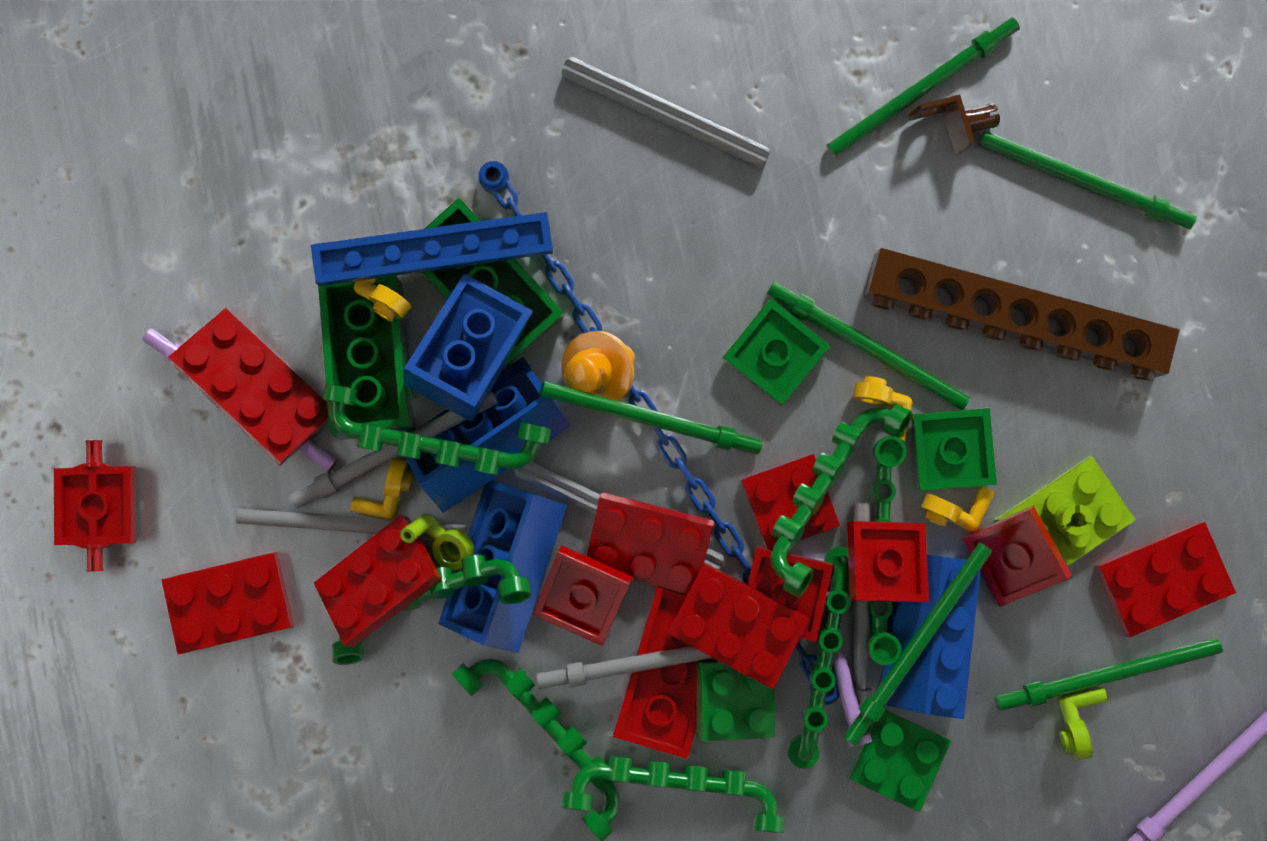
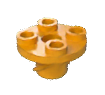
M604 331L586 332L574 338L564 351L561 362L563 381L568 388L621 401L628 394L633 384L635 356L631 348L625 346L620 339Z

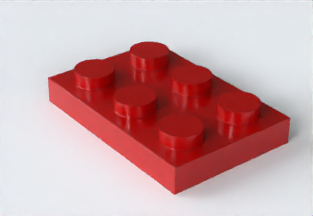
M602 492L598 500L587 557L632 576L634 581L688 594L705 562L715 521Z
M402 514L314 582L344 646L351 648L356 646L442 579L420 537L411 543H406L401 539V530L412 523L408 517Z
M1197 522L1095 565L1126 637L1130 638L1236 593L1205 522Z
M278 552L161 579L177 655L294 627Z
M704 562L667 634L759 683L774 689L810 617Z

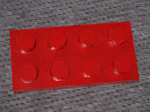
M227 308L222 310L168 356L169 363L279 466L286 462L329 422L327 402Z
M656 587L637 655L690 646L667 634L687 595ZM697 661L632 672L613 737L688 759L697 722Z

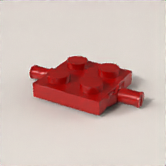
M103 440L85 441V464H80L73 468H54V545H75L83 549L86 548V572L104 571L103 548L114 544L136 543V467L111 466L102 463Z

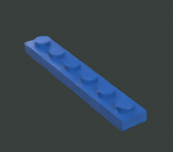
M543 212L312 244L311 252L315 282L318 286L553 254L548 213Z

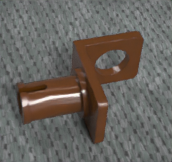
M960 94L922 103L908 114L909 121L942 113L955 154L963 153L974 144L972 132L995 128L1000 123V114L990 116L991 112L998 110L995 104L991 103L965 111Z

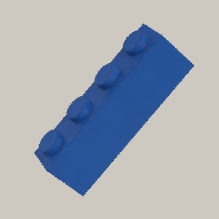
M522 357L501 371L493 386L492 391L497 398L498 404L477 414L473 422L466 420L433 438L506 453H517L523 448L525 440L517 439L520 423L551 429L549 440L555 438L571 425L552 399L540 396L542 383L525 358ZM448 409L444 410L443 412H441L440 414H438L437 416H435L434 418H432V419L429 420L428 422H430V421H432V420H434V419H436V418H438V417H440V416L446 414V413L449 412L450 410H448ZM421 452L420 460L405 457L419 485L442 513L460 503L464 498L507 470L499 467L498 475L474 471L475 462L460 460L459 467L435 463V454Z
M494 480L486 483L468 533L474 545V555H483L486 561L493 559L510 561L517 568L520 576L529 579L532 596L527 601L518 604L501 603L497 584L504 578L502 575H494L489 577L485 584L478 586L467 585L455 590L452 596L446 598L438 624L483 646L519 653L567 505ZM463 567L456 570L455 573L462 571Z
M927 555L929 602H892L893 611L888 617L887 633L899 640L901 653L966 562L965 559ZM981 569L888 700L886 706L922 714L964 719ZM894 663L891 665H882L880 683L883 681V679L890 671Z

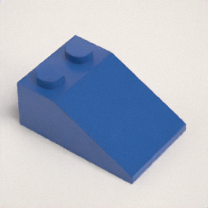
M463 274L404 367L403 385L473 422L495 385L533 311L474 278Z

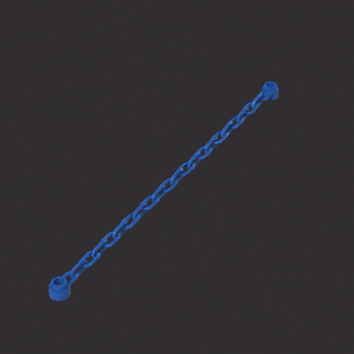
M497 161L485 163L480 168L478 174L482 188L486 192L493 194L502 208L511 209L515 216H522L516 206L519 197L509 182L510 177L506 167ZM492 170L500 173L499 179L494 182L487 180V174ZM506 188L513 197V200L508 197L506 199L507 203L503 201L499 194ZM548 254L541 255L547 264L545 275L558 294L567 295L575 307L572 316L582 333L589 332L578 316V313L581 316L585 315L584 310L587 311L597 327V330L595 327H591L590 331H602V324L589 305L580 304L573 294L574 281L564 265L559 261H552ZM556 267L559 268L569 286L566 283L562 284L563 290L550 273V270L555 273L557 271ZM632 385L629 391L631 394L629 404L636 406L634 400L638 403L641 402V396L650 410L658 412L649 396L643 391H636ZM653 427L659 437L657 441L659 452L666 463L673 469H680L688 481L685 491L699 512L708 513L712 520L715 521L714 536L728 556L737 557L745 569L742 574L743 581L748 585V575L750 576L752 566L748 564L742 554L744 550L742 539L730 523L720 521L713 510L715 507L714 496L702 479L693 478L685 467L687 456L677 439L673 435L664 434L660 428ZM668 440L672 442L681 456V459L679 457L674 459L675 463L663 447V444L665 446L669 445ZM697 484L700 485L710 501V504L708 501H704V507L701 506L691 490V487L693 490H697ZM725 528L729 530L738 544V547L732 545V551L719 533L720 531L722 534H725ZM798 641L795 648L802 657L800 668L809 682V692L811 694L810 673L806 665L811 667L812 661L816 664L818 657L810 654L807 655ZM836 679L831 694L826 696L825 704L834 703L840 696Z

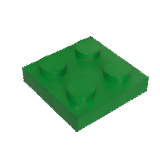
M770 298L722 359L782 406L828 350L830 345Z
M990 408L912 414L911 427L917 491L997 485Z
M718 660L697 661L696 738L698 740L706 742L775 737V687L771 689Z
M886 710L879 722L874 721L868 729L872 742L860 746L847 777L864 787L920 812L952 741Z

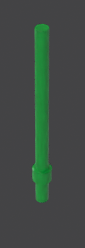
M1011 17L992 31H984L971 41L972 45L826 145L828 151L833 157H836L979 57L984 59L998 49L997 45L1020 30L1016 19Z
M984 130L978 145L1144 211L1146 217L1158 222L1164 219L1188 230H1191L1196 222L1197 216L1171 206L1169 200L1156 195L1153 198L988 131Z
M773 281L766 294L791 308L790 313L802 320L805 317L957 408L963 410L970 400L969 396L814 305L815 300L802 293L799 296Z
M543 381L541 385V397L712 442L713 447L729 451L731 448L758 455L762 448V440L737 434L734 428L718 425L715 428Z
M980 542L978 543L872 696L867 695L858 709L861 712L844 735L847 741L857 746L874 721L879 722L887 710L885 707L886 703L993 552L991 549Z
M1216 638L1044 684L1036 681L1023 685L1021 690L995 696V702L999 711L1027 704L1029 707L1046 704L1047 699L1221 654L1223 647L1220 640Z

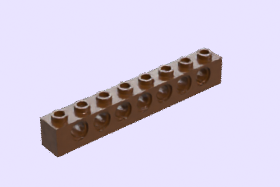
M880 248L874 254L863 298L872 300V306L880 309L894 310V306L909 310L908 315L916 319L929 321L931 316L946 320L945 326L953 329L967 331L969 326L983 330L982 336L989 339L1004 341L1005 337L1020 340L1019 346L1035 351H1041L1042 347L1056 350V356L1059 358L1079 361V357L1093 360V366L1107 371H1116L1117 367L1130 371V377L1144 381H1153L1154 377L1169 374L1180 331L1177 328ZM900 278H909L915 283V295L909 296L900 290ZM938 288H945L950 291L953 297L951 306L942 305L937 300L936 291ZM975 298H982L988 303L989 313L987 316L979 315L975 311L973 306ZM1012 308H1019L1024 312L1026 317L1024 326H1018L1012 321ZM1050 318H1055L1061 323L1062 333L1060 336H1055L1050 332L1048 328ZM1088 328L1094 329L1099 336V342L1096 347L1090 345L1086 340L1085 334ZM1125 338L1132 340L1135 344L1136 351L1133 357L1127 355L1123 349Z

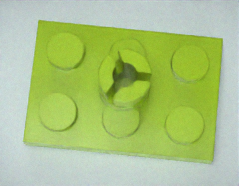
M1093 456L1086 457L994 519L997 522L1034 505L1067 566L1136 520Z

